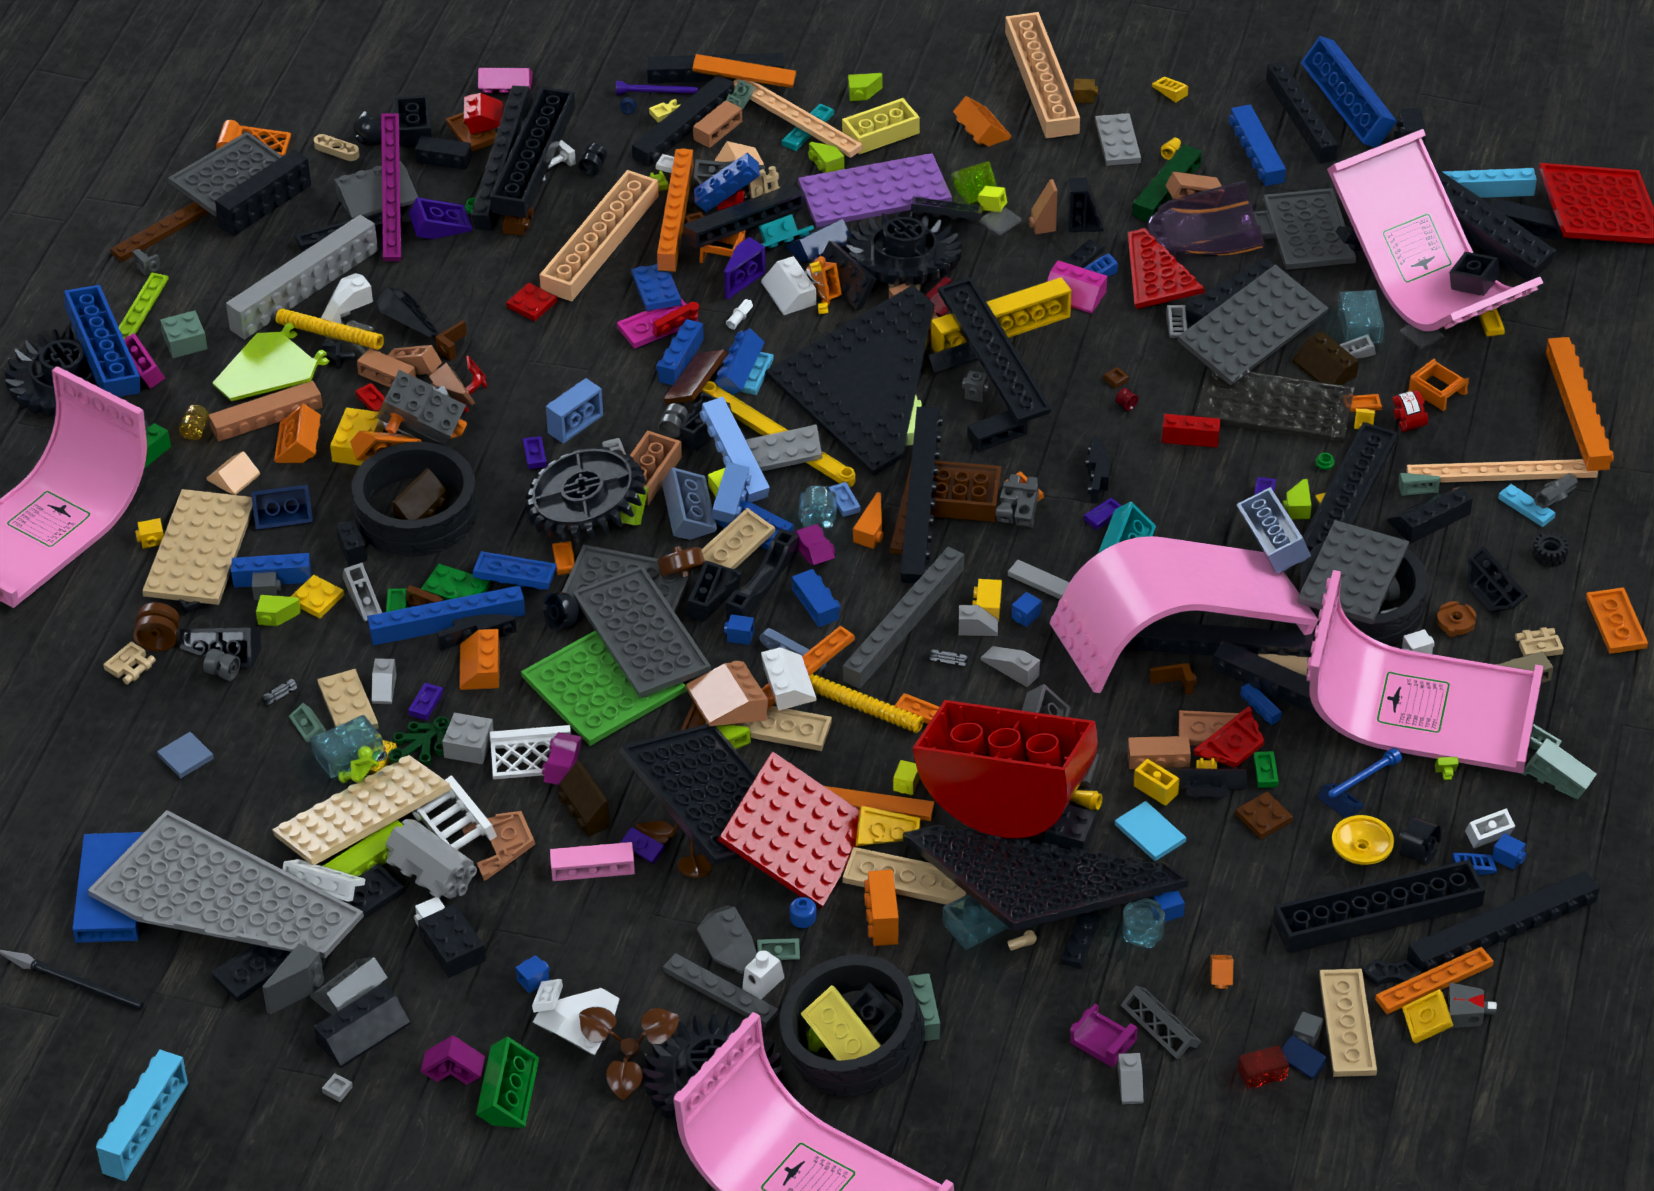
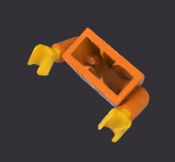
M820 256L810 263L805 273L815 286L816 294L822 299L821 303L818 304L819 314L829 313L828 307L830 306L831 299L842 295L836 263L826 262V259Z

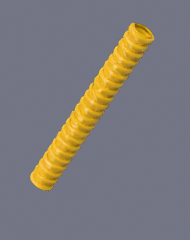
M284 308L279 309L276 314V322L278 324L286 325L291 323L296 329L370 347L375 350L381 349L384 343L382 334L354 328L349 325L285 310Z
M813 673L809 676L816 694L825 696L828 699L831 698L833 701L836 700L838 703L842 702L843 705L847 704L848 707L853 706L854 709H858L861 712L864 711L866 714L869 713L871 716L875 715L876 718L880 717L881 720H886V722H891L894 725L897 724V726H902L904 729L908 728L909 731L913 730L914 733H918L923 726L924 720L922 716L912 715L911 712H907L904 709L901 711V708H896L894 705L890 706L889 703L885 704L884 701L879 702L878 699H874L871 696L868 698L866 694L857 693L856 690L852 691L851 688H846L845 686L841 687L840 684H836L833 681L830 682L828 679L825 680L823 677L819 678L818 675L814 676Z

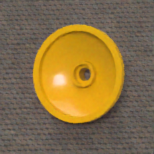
M1355 815L1343 819L1335 826L1332 833V844L1335 851L1345 860L1355 864L1370 865L1381 862L1390 855L1394 846V836L1391 829L1381 820L1366 815Z

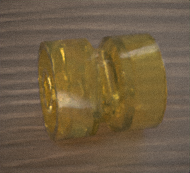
M190 405L187 407L179 427L181 435L190 440L201 438L209 419V412L200 405Z

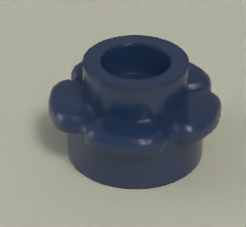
M626 97L620 101L623 113L631 114L635 111L637 104L634 100Z

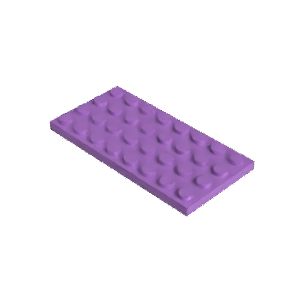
M933 153L798 178V184L801 191L804 192V199L816 228L826 226L841 219L844 222L881 216L882 213L887 215L911 210L913 196L952 202V196Z

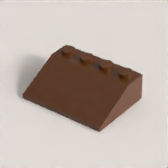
M936 461V464L939 465L938 476H934V481H937L936 493L933 492L932 498H935V509H931V514L934 517L995 522L1002 466Z

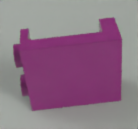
M1094 1004L1090 1009L1085 1010L1078 1023L1075 1022L1071 1026L1070 1043L1113 1068L1118 1062V1054H1125L1137 1041L1138 1027L1131 1023L1127 1028L1122 1027L1098 1012L1099 1006Z

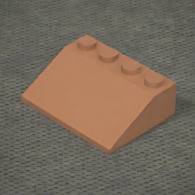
M733 661L732 663H724L686 684L688 693L709 726L765 721L767 718L768 699L744 662Z

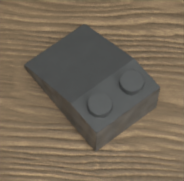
M299 943L262 986L268 1014L271 1015L311 995L317 987L322 985L324 975L319 952Z

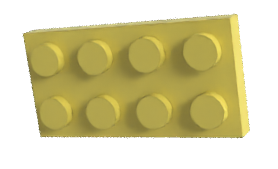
M832 985L800 1013L836 1060L856 1059L881 1047L877 1039Z

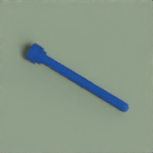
M1396 748L1389 749L1384 753L1381 760L1330 790L1328 796L1334 798L1386 765H1396L1402 760L1400 752Z

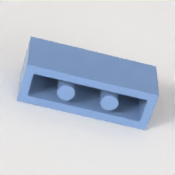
M727 462L712 509V519L731 523L741 514L742 507H740V503L745 501L747 494L745 487L750 485L752 475H749V467Z

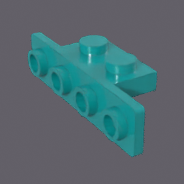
M792 214L758 226L763 239V243L760 244L765 247L768 246V249L778 246V242L782 240L784 243L794 240L793 236L799 235L802 237L810 234L809 230L814 229L812 225L797 230Z

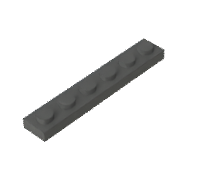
M676 953L663 966V972L739 1014L747 1018L753 1012L760 1015L761 1026L765 1028L778 1015L776 1007Z

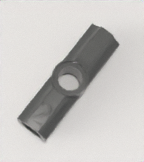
M1568 473L1559 479L1544 485L1545 488L1536 494L1534 499L1536 505L1543 509L1566 498L1567 494L1576 488L1577 478Z

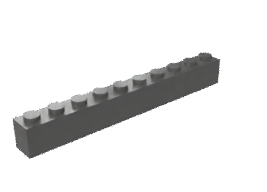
M950 547L944 550L843 665V682L858 689L867 682L964 571L963 553Z

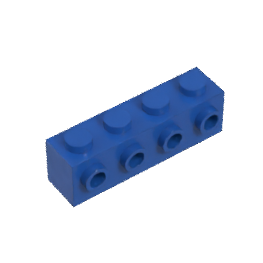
M747 152L694 189L695 203L707 213L760 176L759 162Z
M686 319L684 324L680 325L676 337L672 338L671 345L665 350L662 360H659L656 370L658 371L659 382L674 385L704 340L703 323Z
M751 328L736 334L735 342L729 348L730 352L723 360L724 364L717 373L718 377L715 383L732 396L742 391L765 343Z
M309 553L232 558L231 573L234 588L252 587L253 573L276 572L277 580H281V585L305 583L311 578Z

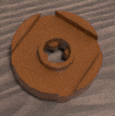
M1452 601L1443 604L1439 608L1437 624L1448 636L1463 635L1475 629L1476 612L1471 606L1467 604L1465 606L1459 605V602Z

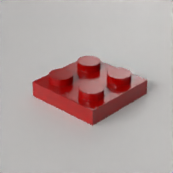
M528 283L510 298L506 304L507 308L536 321L557 302V296Z

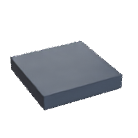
M191 732L157 751L158 756L180 778L214 759L213 754Z

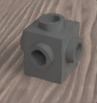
M969 371L967 378L964 377L962 388L965 389V399L983 402L985 394L988 393L990 382L987 381V374Z

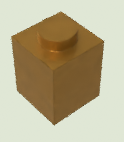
M1074 79V103H1094V96L1098 97V86H1095V79Z

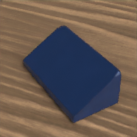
M1336 783L1323 785L1318 795L1321 801L1344 818L1353 816L1364 807L1362 802L1347 791L1334 798H1330L1328 792L1338 786Z
M1294 1036L1287 1040L1278 1054L1279 1059L1311 1079L1325 1067L1326 1057Z

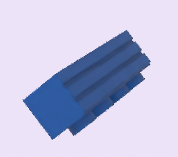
M1249 683L1241 687L1240 695L1242 699H1245L1266 722L1272 725L1281 720L1282 712L1259 689L1253 688Z

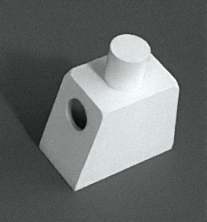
M759 951L756 954V958L745 967L742 989L759 999L765 997L784 979L781 961L767 951Z

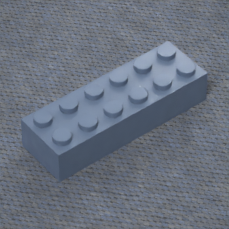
M1271 487L1237 504L1246 525L1276 574L1286 571L1289 567L1304 562L1307 558L1311 557L1303 537Z

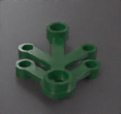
M441 716L437 717L433 723L410 722L408 724L409 733L396 732L393 735V742L398 746L403 745L405 741L414 742L403 750L399 748L390 750L388 753L390 764L398 763L400 758L410 755L422 746L419 762L424 766H429L432 763L430 755L431 739L437 736V743L434 745L435 754L443 756L442 741L451 721L447 717ZM420 730H428L427 733H419Z

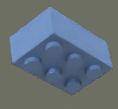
M585 378L570 390L564 392L560 397L550 402L546 406L548 434L564 444L602 417V388Z

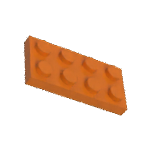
M1624 587L1586 593L1587 603L1609 654L1647 649L1648 641Z

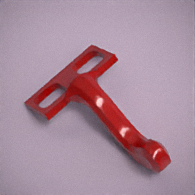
M469 355L466 356L468 369L473 374L472 383L466 387L468 393L471 394L481 384L484 388H487L485 374ZM467 405L465 406L462 414L468 411L469 408Z

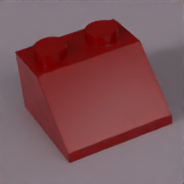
M482 93L464 97V120L470 134L499 127L504 113L503 101Z

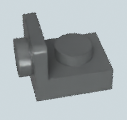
M139 248L132 251L134 265L145 276L161 268L160 259L157 254L148 257Z

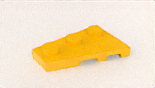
M861 806L855 846L903 841L904 832L919 829L920 818Z

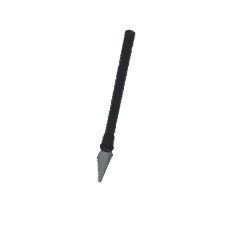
M0 950L1 955L22 969H31L32 971L48 974L139 1010L144 1006V1002L50 967L38 959H33L29 954Z

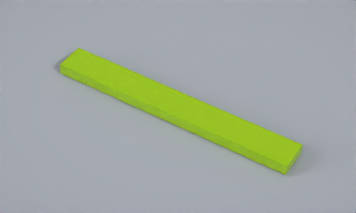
M153 272L150 274L119 325L123 339L132 333L136 334L167 283L168 276Z

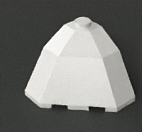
M355 273L340 280L321 319L341 324V318L351 314V310L373 302L371 285L363 275Z
M602 988L565 997L557 1001L554 1010L538 1012L533 1023L550 1033H555L589 1054L595 1055L602 1042L594 1043L584 1037L580 1027L579 1014L586 1008L603 1007L610 1010L615 1016L619 998Z

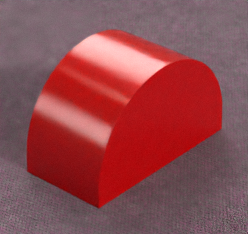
M944 700L914 745L913 753L917 771L924 786L935 801L950 815L965 825L983 833L1005 838H1024L1044 832L1058 821L1094 762L1098 740L1096 724L1092 720Z

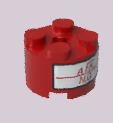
M1419 390L1392 397L1393 404L1396 409H1393V414L1396 420H1400L1399 427L1401 432L1428 425V414L1424 412V400Z

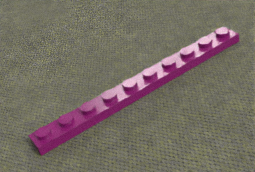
M381 113L383 261H401L399 114Z

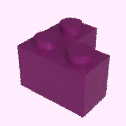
M452 1035L425 1051L421 1072L436 1082L451 1074L467 1085L481 1077L485 1056Z

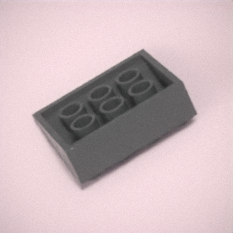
M399 161L400 207L413 204L418 195L405 166ZM375 166L373 169L361 170L355 174L342 175L334 179L337 198L352 220L359 215L366 217L382 212V166Z

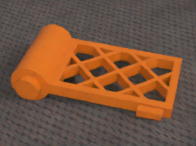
M226 120L223 123L216 144L217 150L243 135V132H249L264 144L273 141L275 144L268 147L273 150L280 148L282 152L277 153L284 156L288 149L291 133L240 126L234 120ZM262 135L268 136V137L265 138V139H261V138H260V136H262ZM278 138H286L280 142L277 140Z

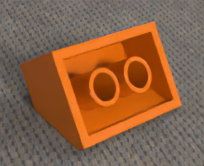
M967 96L964 97L953 111L957 116L956 120L966 126L964 129L973 135V140L980 145L983 143L989 147L1009 140L1012 137L987 107Z
M304 403L280 422L274 457L276 463H304L316 454L321 415Z
M363 430L359 431L350 443L356 460L365 461L371 455H375L376 452L386 447L406 442H421V439L406 434L367 432Z
M498 629L478 630L460 644V690L499 688L500 644Z

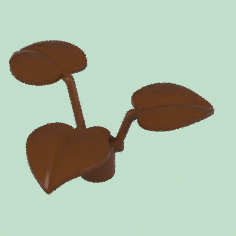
M664 821L636 823L638 831L662 845L668 842V837L674 836L679 827L677 822L673 829L669 823ZM689 838L691 857L681 858L677 864L678 870L681 874L688 877H705L710 873L712 864L704 855L694 856L693 841Z
M590 1007L580 1012V1027L582 1034L587 1040L594 1043L602 1042L609 1033L621 1043V1051L626 1057L623 1059V1062L613 1061L606 1073L608 1084L616 1096L626 1100L642 1082L643 1073L640 1066L635 1062L627 1061L638 1055L640 1051L639 1045L644 1036L647 1035L648 1041L654 1045L666 1042L677 1029L680 1018L678 1014L661 1008L650 1009L641 1020V1026L645 1031L635 1041L632 1038L623 1040L611 1030L615 1027L617 1020L610 1010L603 1007Z

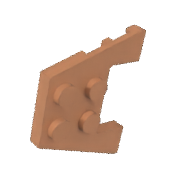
M522 811L496 814V817L487 818L492 824L497 837L491 840L496 855L477 863L484 881L535 845ZM474 822L462 828L464 835L474 830L477 824Z

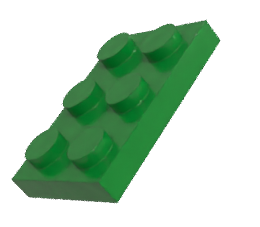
M438 564L421 589L438 595L445 601L485 593L491 584L490 580H481L473 577V574Z

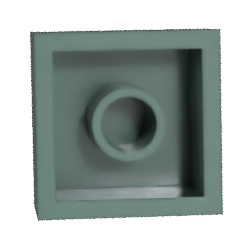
M196 311L160 319L163 337L172 358L208 349L205 332Z

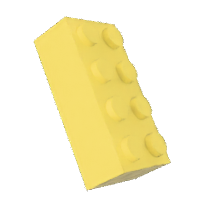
M904 98L842 119V132L862 143L863 149L858 152V154H862L919 134L920 117Z

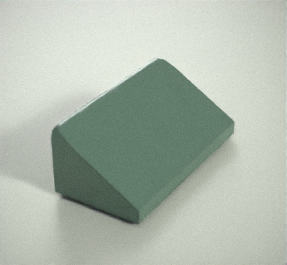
M304 703L289 715L306 742L315 740L328 733L313 710Z
M799 938L757 940L758 952L767 951L779 960H800Z

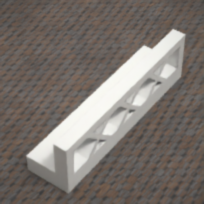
M296 859L284 861L283 863L284 871L341 900L353 901L355 887L365 885L364 878L320 865H312L303 860Z

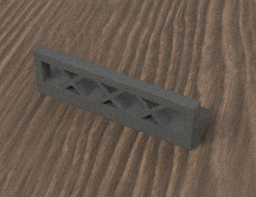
M1136 985L1122 1002L1121 1006L1176 1059H1180L1189 1046L1197 1048L1201 1043L1146 988ZM1137 997L1140 1009L1133 1010L1129 1004ZM1151 1011L1153 1013L1154 1022L1147 1023L1145 1021V1012ZM1159 1025L1167 1026L1168 1036L1159 1035ZM1174 1038H1180L1184 1042L1178 1051L1173 1048Z

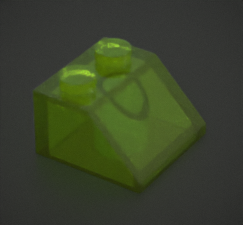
M989 161L951 173L955 188L966 204L977 202L978 195L985 186L997 187Z

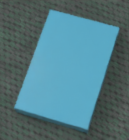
M1146 801L1115 820V826L1154 861L1186 842V837Z

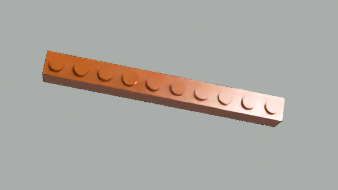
M684 148L675 150L657 251L658 271L676 272L694 167L693 150Z
M1569 337L1548 338L1546 355L1587 471L1610 470V464L1614 460L1613 451L1609 449V440L1605 438L1604 426L1600 424V415L1596 413V404L1592 402L1591 391H1588L1587 379H1584L1583 368L1579 366V356L1575 354V345L1571 343Z

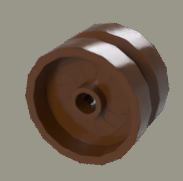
M163 603L143 605L138 610L136 616V625L133 633L134 640L146 650L153 652L169 650L175 645L177 640V630L180 622L179 614L174 608Z

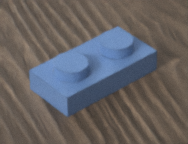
M846 482L829 487V494L842 517L860 512V505Z

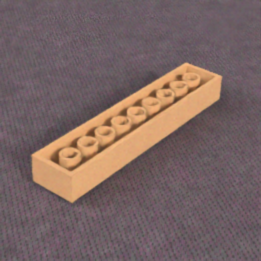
M1039 12L1006 16L1005 33L1045 137L1054 138L1079 134L1080 116Z
M627 170L541 272V289L557 297L573 301L659 197L658 180Z

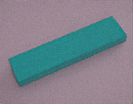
M819 104L810 114L826 122L834 115V109ZM795 127L782 140V145L797 151L812 135Z

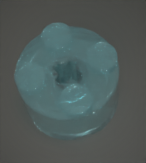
M812 486L806 488V492L799 494L798 517L804 527L815 524L826 528L833 526L837 515V496L835 492L832 491L831 493L827 491L828 488L823 486Z
M1148 898L1134 903L1132 901L1129 902L1123 911L1122 933L1124 940L1137 946L1153 948L1164 934L1165 912L1161 909V905Z

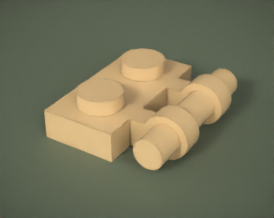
M775 166L769 167L768 175H766L764 170H759L760 176L748 184L751 199L780 188L778 186L779 175L776 172ZM769 182H771V188H770V189H768V184H767V183H769Z
M1543 627L1536 631L1523 630L1522 633L1515 634L1516 641H1520L1519 647L1523 656L1543 651L1546 657L1563 654L1564 648L1558 635H1555L1554 628L1547 629Z
M130 642L104 663V669L117 678L125 674L123 682L129 684L131 681H136L143 671H148L156 659L152 655L147 659L144 658L146 651L135 643ZM137 663L138 666L133 669L132 667Z

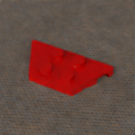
M1249 706L1197 746L1194 749V754L1209 760L1214 758L1216 762L1237 767L1264 745V738L1258 730L1257 722L1254 721L1251 708Z

